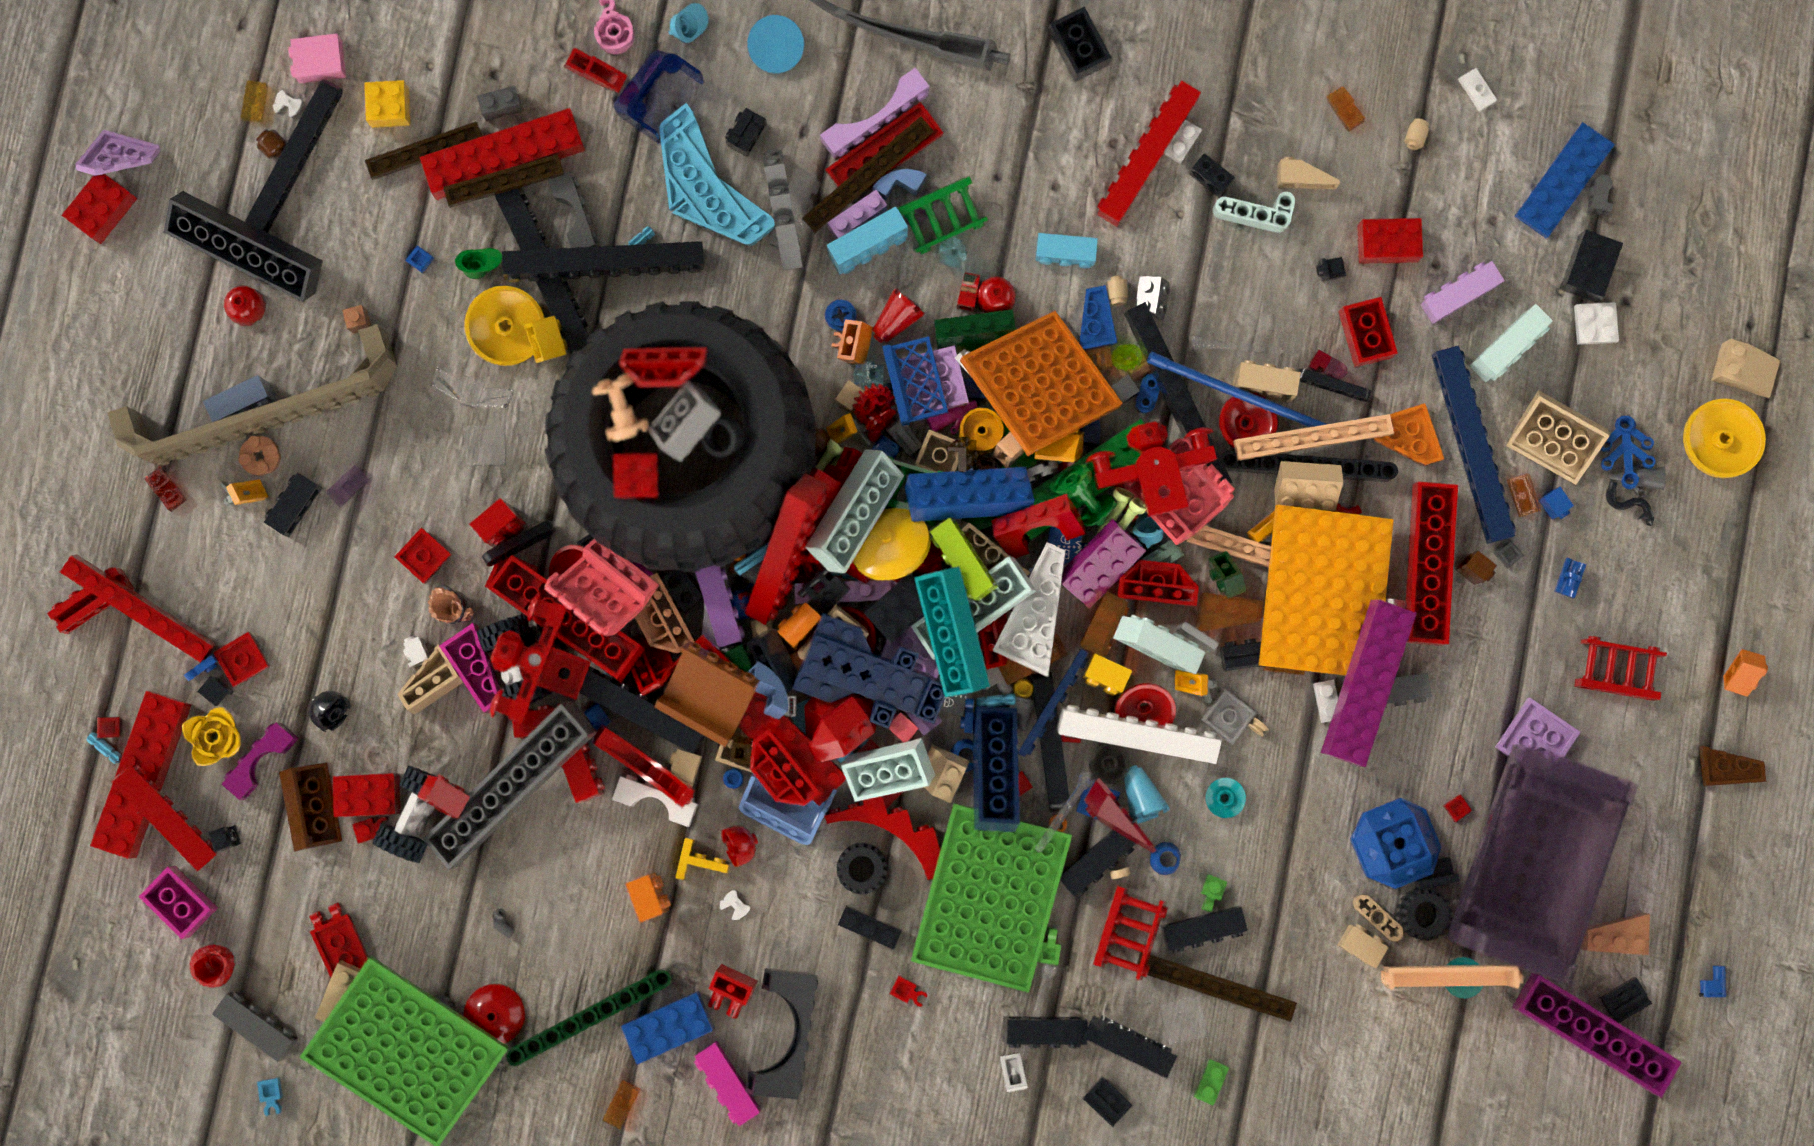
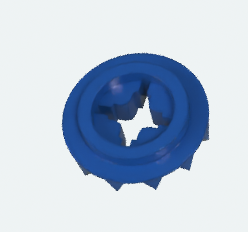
M846 300L833 301L826 308L825 320L829 327L836 331H843L845 319L856 321V310ZM838 308H840L842 314H847V316H844L843 323L839 318H834L838 315Z

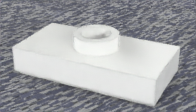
M1477 68L1458 79L1479 112L1497 101Z

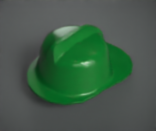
M494 248L465 250L456 256L455 266L468 278L480 279L501 264L502 253Z

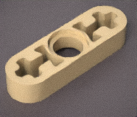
M1364 894L1357 895L1354 898V909L1386 939L1398 941L1402 938L1403 928L1373 899ZM1366 899V905L1369 908H1373V906H1375V908L1372 909L1370 912L1364 907L1359 908V900ZM1376 912L1383 914V921L1379 924L1373 921V915ZM1387 924L1391 928H1397V936H1389L1390 930L1386 927L1382 930L1381 927Z

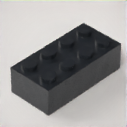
M1103 1015L1100 1018L1092 1017L1083 1037L1093 1044L1168 1079L1177 1059V1056L1171 1053L1172 1048Z

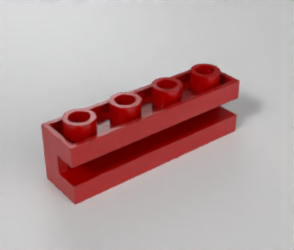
M111 567L104 571L130 589H135L122 569ZM83 588L82 590L72 592L64 602L61 601L53 605L52 610L47 614L51 620L56 621L58 624L56 628L60 633L69 634L109 607L110 604Z

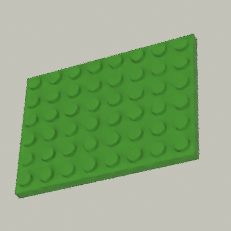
M953 803L911 956V962L1029 993L1072 835L1020 821L1015 832L974 830V808Z
M370 956L300 1055V1058L434 1146H439L509 1047L373 956Z

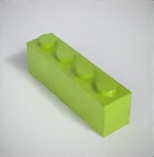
M949 518L930 531L933 536L931 540L937 548H941L943 551L942 557L948 565L951 564L953 568L960 567L964 586L966 587V594L970 599L973 598V600L979 601L998 588L997 583L955 519Z

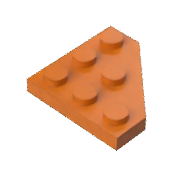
M1425 403L1390 414L1394 434L1373 438V441L1422 466L1444 460Z

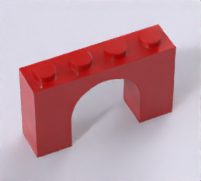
M1067 494L991 520L994 537L1006 554L1015 559L1030 554L1024 534L1035 527L1054 526L1062 532L1067 541L1086 534L1083 519Z

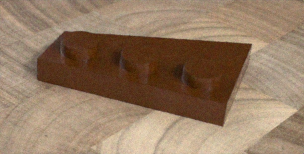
M1699 746L1703 786L1766 782L1764 761Z

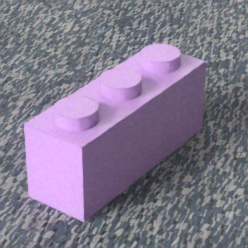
M875 190L827 223L828 230L835 239H838L887 211V204L878 191Z

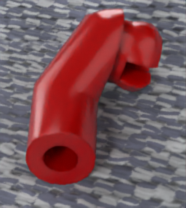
M1337 504L1336 511H1333L1356 515L1362 514L1359 505L1347 509L1341 506V504Z

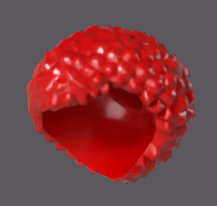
M216 944L207 945L196 950L193 956H191L189 963L192 977L200 985L208 988L225 985L229 981L235 966L233 952L227 947Z

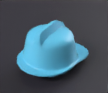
M699 3L688 5L671 18L670 31L668 33L684 43L692 42L707 28L708 14L706 9Z
M1146 511L1143 514H1139L1132 531L1141 543L1150 548L1152 544L1158 543L1163 539L1164 531L1151 517H1148Z

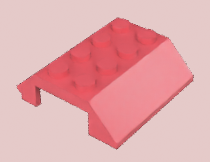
M1177 438L1169 446L1170 450L1175 454L1193 450L1190 439ZM1208 463L1194 466L1192 469L1180 471L1189 505L1188 508L1151 517L1176 545L1194 536L1217 516L1234 497L1232 492L1235 488L1226 479L1220 481L1223 475L1213 464L1207 467ZM1139 481L1124 485L1126 490L1134 494L1133 498H1139L1144 502ZM1160 487L1158 494L1160 497L1166 498L1169 496V490L1166 487Z
M593 539L584 547L582 558L560 577L555 572L547 579L545 590L555 598L559 597L558 600L570 610H575L574 613L586 623L589 622V625L598 633L609 636L619 632L643 610L659 584L634 564Z

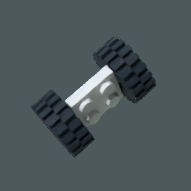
M525 615L509 617L477 631L483 651L490 652L494 650L500 634L509 630L518 633L521 641L531 636L532 633ZM519 667L504 673L500 671L502 680L505 683V687L502 688L504 689V697L516 699L523 683ZM537 686L531 703L541 700L554 692Z
M413 766L407 767L399 785L414 793H411L396 827L381 824L372 842L373 845L404 860L420 863L428 844L418 837L424 832L428 817L433 813L435 807L419 799L417 795L428 776L435 775Z

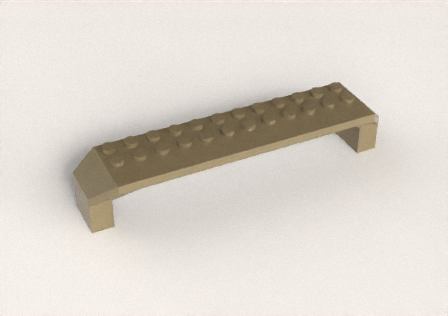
M378 324L358 330L366 358L346 379L154 442L148 439L141 413L127 406L107 412L117 446L150 463L165 466L171 460H183L188 458L189 454L195 452L196 454L207 452L208 448L213 446L216 448L223 447L229 441H241L246 439L247 435H259L264 433L265 429L271 427L277 429L283 427L284 423L289 421L299 422L305 416H317L322 414L323 410L329 408L330 410H335L342 407L341 404L347 402L349 404L356 403L365 396L375 397L380 394L379 392L385 390L397 367L388 334Z

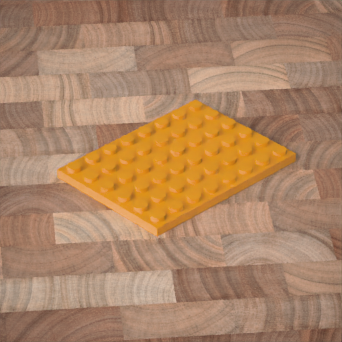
M1275 505L1259 666L1346 676L1370 601L1386 600L1394 519Z

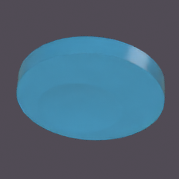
M769 15L757 21L751 28L747 40L748 52L752 61L760 69L769 73L787 72L794 68L802 58L804 37L798 25L791 19L781 15Z

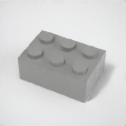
M687 381L650 425L648 430L664 452L681 461L696 442L703 437L712 423L717 420L721 412L705 391Z

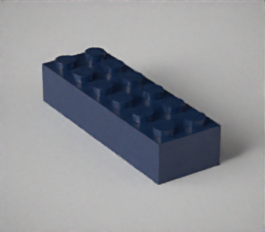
M977 706L973 713L974 830L1015 832L1020 824L1017 708Z

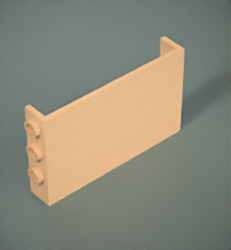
M1509 964L1384 966V971H1381V982L1388 989H1394V987L1510 986L1520 988L1519 983H1523L1522 970H1518V966Z

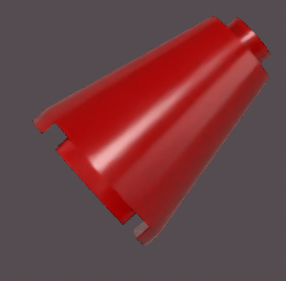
M897 288L892 291L872 329L874 332L873 337L880 343L883 341L888 343L925 314L918 305L906 295L901 294V291Z

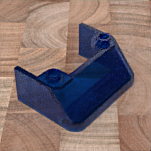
M660 50L650 54L614 103L615 112L620 118L658 144L661 141L658 132L642 121L647 114L646 105L642 101L664 71L674 74L681 70L699 84L703 85L704 83L700 70L678 55Z

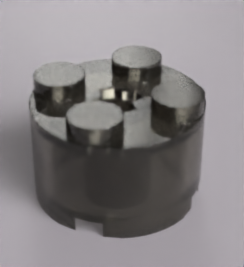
M1103 744L1094 748L1087 760V769L1094 780L1100 778L1104 784H1115L1127 776L1130 763L1128 755L1122 747L1113 744ZM1111 759L1113 767L1106 769L1104 761Z

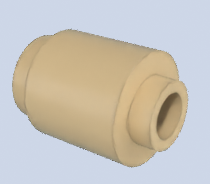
M1414 119L1410 124L1404 140L1408 148L1418 150V148L1424 146L1429 132V123L1427 121Z
M1123 276L1111 277V280L1107 281L1108 297L1111 305L1121 306L1127 304V279H1123Z

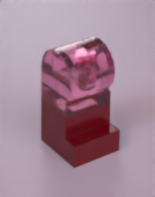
M1321 350L1314 354L1307 367V370L1314 372L1318 370L1327 376L1342 380L1347 375V367L1344 363Z

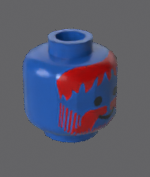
M743 589L733 591V599L730 600L732 607L736 606L739 618L736 620L750 618L745 614L751 593L744 592Z

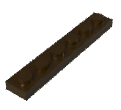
M477 121L366 159L365 163L371 179L375 180L421 164L420 157L482 137Z
M557 154L443 187L448 206L452 208L563 176L564 171L560 157Z

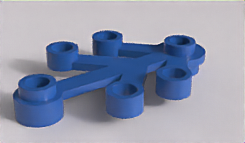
M1625 415L1616 420L1615 430L1605 442L1610 447L1605 448L1602 446L1600 450L1609 452L1612 448V443L1621 435L1622 443L1608 457L1602 460L1601 468L1605 471L1611 470L1614 462L1623 454L1625 474L1622 477L1621 483L1624 488L1633 489L1637 486L1639 477L1633 472L1632 454L1642 461V465L1646 469L1653 468L1656 460L1653 456L1647 455L1633 444L1631 436L1641 442V447L1644 450L1652 449L1654 440L1636 429L1635 420ZM1627 424L1629 427L1623 428L1621 425ZM1649 441L1651 445L1646 446L1644 442ZM1651 460L1653 464L1648 465L1645 461ZM1604 462H1610L1611 466H1605ZM1626 480H1632L1633 484H1627Z

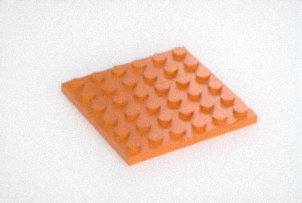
M1056 311L962 356L960 362L1027 456L1117 410L1123 405L1122 401Z

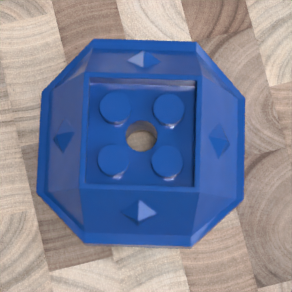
M1403 798L1395 799L1363 812L1350 837L1365 877L1394 889L1433 874L1442 848L1426 809ZM1397 838H1401L1403 842L1402 847L1399 849L1394 845Z

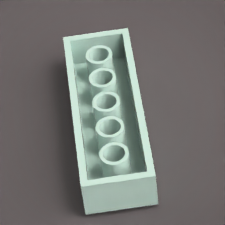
M865 449L805 546L828 571L846 573L904 477L883 451Z
M1007 557L989 570L998 588L979 601L973 600V598L970 599L967 596L976 633L1037 591L1014 557ZM923 617L911 627L931 658L935 660L925 617Z

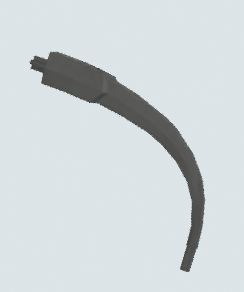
M810 0L824 11L852 25L899 43L930 52L932 56L990 72L994 62L1008 65L1011 60V54L997 51V46L991 39L949 31L933 32L898 25L851 12L826 0Z

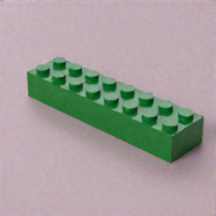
M1142 419L1136 421L1070 467L1068 466L1032 490L1034 497L1033 505L1059 497L1055 492L1057 491L1055 488L1057 479L1066 470L1068 472L1074 470L1072 466L1076 464H1085L1092 472V479L1089 485L1093 489L1092 495L1095 498L1112 488L1113 486L1097 490L1093 463H1086V460L1094 453L1111 451L1115 453L1114 457L1109 458L1112 470L1134 465L1140 453L1128 446L1126 436L1133 427L1144 424ZM1074 497L1070 498L1077 510L1085 506L1083 502H1077ZM1053 526L1035 527L1024 535L1030 542Z

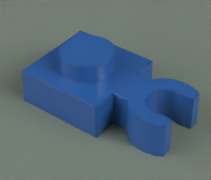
M214 654L209 656L184 674L185 678L189 682L204 671L209 673L217 667L215 663L218 660Z
M970 698L965 700V715L960 718V729H964V733L972 734L974 699Z

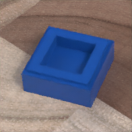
M417 245L405 261L423 273L434 257Z

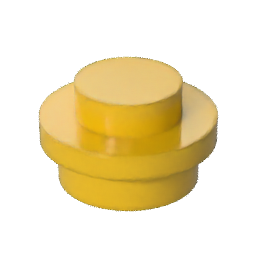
M1027 679L1018 680L1013 686L1014 694L1020 698H1029L1033 693L1032 683Z

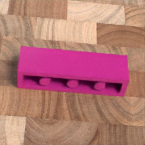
M717 1041L694 1056L696 1058L694 1061L696 1067L700 1072L703 1070L707 1078L705 1080L711 1089L715 1088L718 1095L716 1097L722 1106L726 1105L729 1113H727L733 1124L737 1123L738 1126H741L760 1113V1107L753 1096L745 1092L746 1085Z

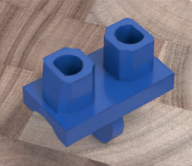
M1567 557L1554 592L1575 598L1587 564Z

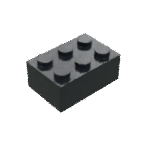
M1085 6L1050 23L1048 33L1074 82L1110 65L1112 57Z
M1587 229L1578 235L1560 290L1595 303L1603 299L1623 243Z
M911 573L906 575L864 613L890 643H893L924 615L915 577Z

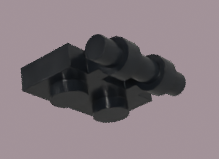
M825 567L821 570L818 569L814 573L815 576L809 582L806 581L802 585V589L797 592L801 598H804L807 594L812 597L807 604L820 616L822 613L826 614L850 591V587L837 575L830 580L826 576L830 571ZM821 581L824 586L817 592L814 587Z

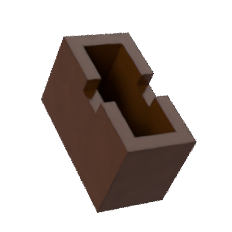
M1475 551L1473 554H1468L1456 571L1473 585L1483 584L1485 581H1490L1495 575L1494 569L1497 565L1480 551Z

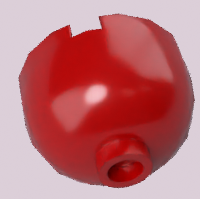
M995 276L982 282L977 293V304L982 312L990 313L1011 310L1013 308L1016 294L1010 281L1003 277Z
M237 286L226 294L224 310L234 323L241 326H251L263 318L266 311V302L258 290L250 286Z
M738 825L721 831L723 844L726 843L728 848L725 851L734 867L742 866L753 859L756 853L755 845L758 844L754 833L751 834L747 828Z

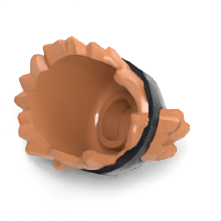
M445 584L439 585L434 588L435 590H432V595H429L430 600L428 601L430 605L428 612L431 613V617L436 618L440 622L450 624L471 619L470 616L474 614V611H472V608H469L468 600L463 593L453 590Z

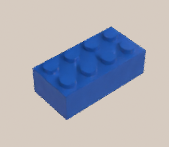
M699 991L621 1026L637 1065L710 1033L715 1029Z

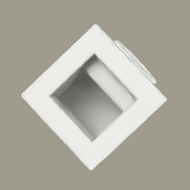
M414 635L404 640L405 643L403 644L406 648L403 649L407 660H411L408 663L409 667L416 668L422 665L425 659L430 657L423 638Z

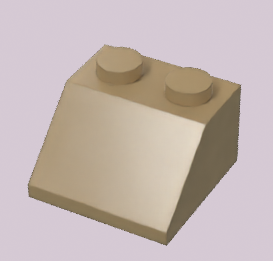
M932 744L928 757L935 776L930 785L924 788L933 796L951 803L969 760Z

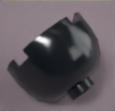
M336 691L322 692L311 701L309 708L310 719L323 732H326L328 729L333 731L347 718L348 715L344 713L347 708L350 709V701Z

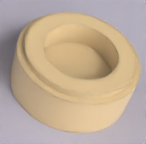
M1129 867L1110 871L1111 879H1118L1131 874Z

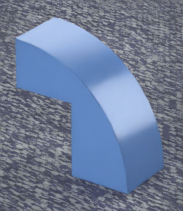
M913 169L895 170L880 178L872 189L873 191L877 190L885 201L896 185L917 196L926 181L927 174Z
M757 662L749 670V673L760 680L755 692L767 696L764 714L780 719L788 711L786 690L780 679L771 669Z

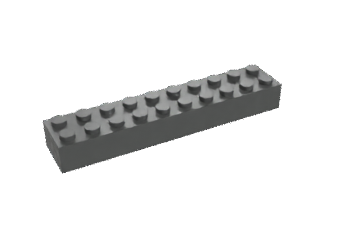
M571 701L560 704L468 794L470 798L458 819L447 815L423 840L448 870L459 866L588 742L597 731Z

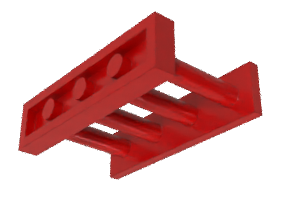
M1588 636L1587 639L1581 640V644L1589 645L1586 671L1582 678L1575 679L1574 687L1651 701L1661 700V692L1655 691L1653 683L1657 657H1666L1667 652H1662L1659 647L1648 646V649L1605 642L1601 641V637ZM1597 647L1609 649L1605 679L1602 682L1596 681L1595 677H1593ZM1617 650L1629 652L1625 682H1622V685L1615 684V680H1613ZM1637 654L1649 656L1645 686H1642V689L1635 688V684H1633Z
M1117 886L1093 965L1104 967L1105 964L1111 963L1137 972L1136 979L1143 980V977L1146 978L1149 973L1150 966L1147 964L1161 919H1165L1168 911L1167 902L1160 900L1157 906L1130 897L1127 893L1128 889ZM1128 904L1155 913L1153 924L1149 925L1123 916V913H1121L1123 905L1126 906ZM1124 924L1149 933L1146 945L1118 936L1115 933L1117 925ZM1116 943L1142 952L1143 956L1140 965L1111 955L1109 952L1111 944L1114 945Z

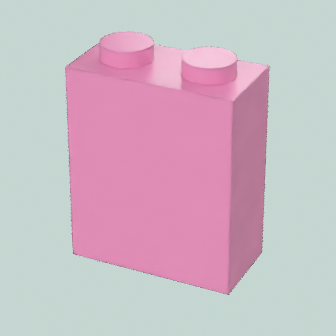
M338 34L290 39L291 46L288 48L290 58L293 60L290 70L292 77H295L299 83L346 78L343 42Z

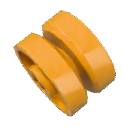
M976 408L969 411L963 417L960 424L959 437H970V440H976L979 455H986L992 453L996 445L1002 440L1004 426L996 412L988 408ZM978 429H983L985 433L980 434Z

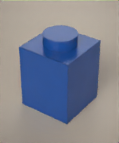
M1561 487L1553 489L1538 500L1551 519L1557 517L1560 519L1570 514L1569 509L1574 506Z

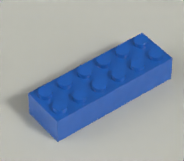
M1026 467L909 474L904 487L912 522L947 520L949 518L1004 516L1031 507L1034 503Z

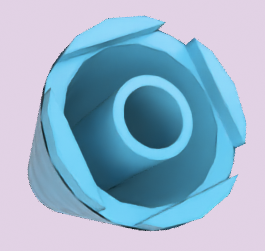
M1137 765L1126 769V773L1123 776L1129 813L1133 823L1137 821L1139 824L1158 817V812L1163 810V813L1170 810L1168 803L1142 767L1138 768Z

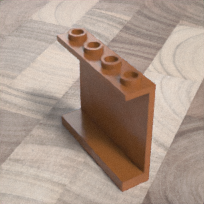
M688 641L681 648L680 651L683 653L664 694L657 700L654 707L726 747L732 740L760 680L755 678L753 674L737 668L734 663L721 659L716 653L703 649L698 643Z

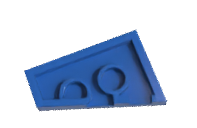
M1106 285L1086 289L1079 341L1084 350L1117 344Z

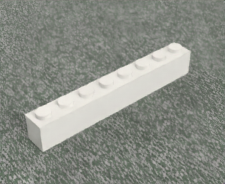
M1075 705L1061 706L1056 728L1057 732L1061 735L1208 763H1217L1222 740L1214 732L1205 731L1204 733H1199L1196 729L1185 727L1184 730L1178 729V726L1169 723L1163 726L1158 725V722L1153 720H1146V722L1138 721V718L1133 716L1121 718L1118 714L1107 712V715L1091 708L1084 711L1079 710L1080 707Z

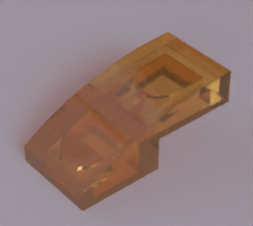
M1344 86L1327 95L1329 104L1348 132L1365 122V117L1354 105L1353 97Z
M622 1080L602 1121L620 1130L641 1089Z

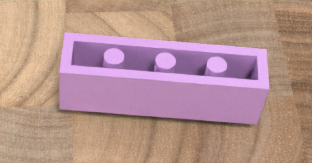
M1493 261L1487 264L1485 262L1480 263L1474 267V272L1469 274L1467 271L1457 277V282L1452 284L1450 281L1441 286L1442 290L1435 293L1432 291L1424 296L1425 300L1420 305L1432 324L1504 282Z

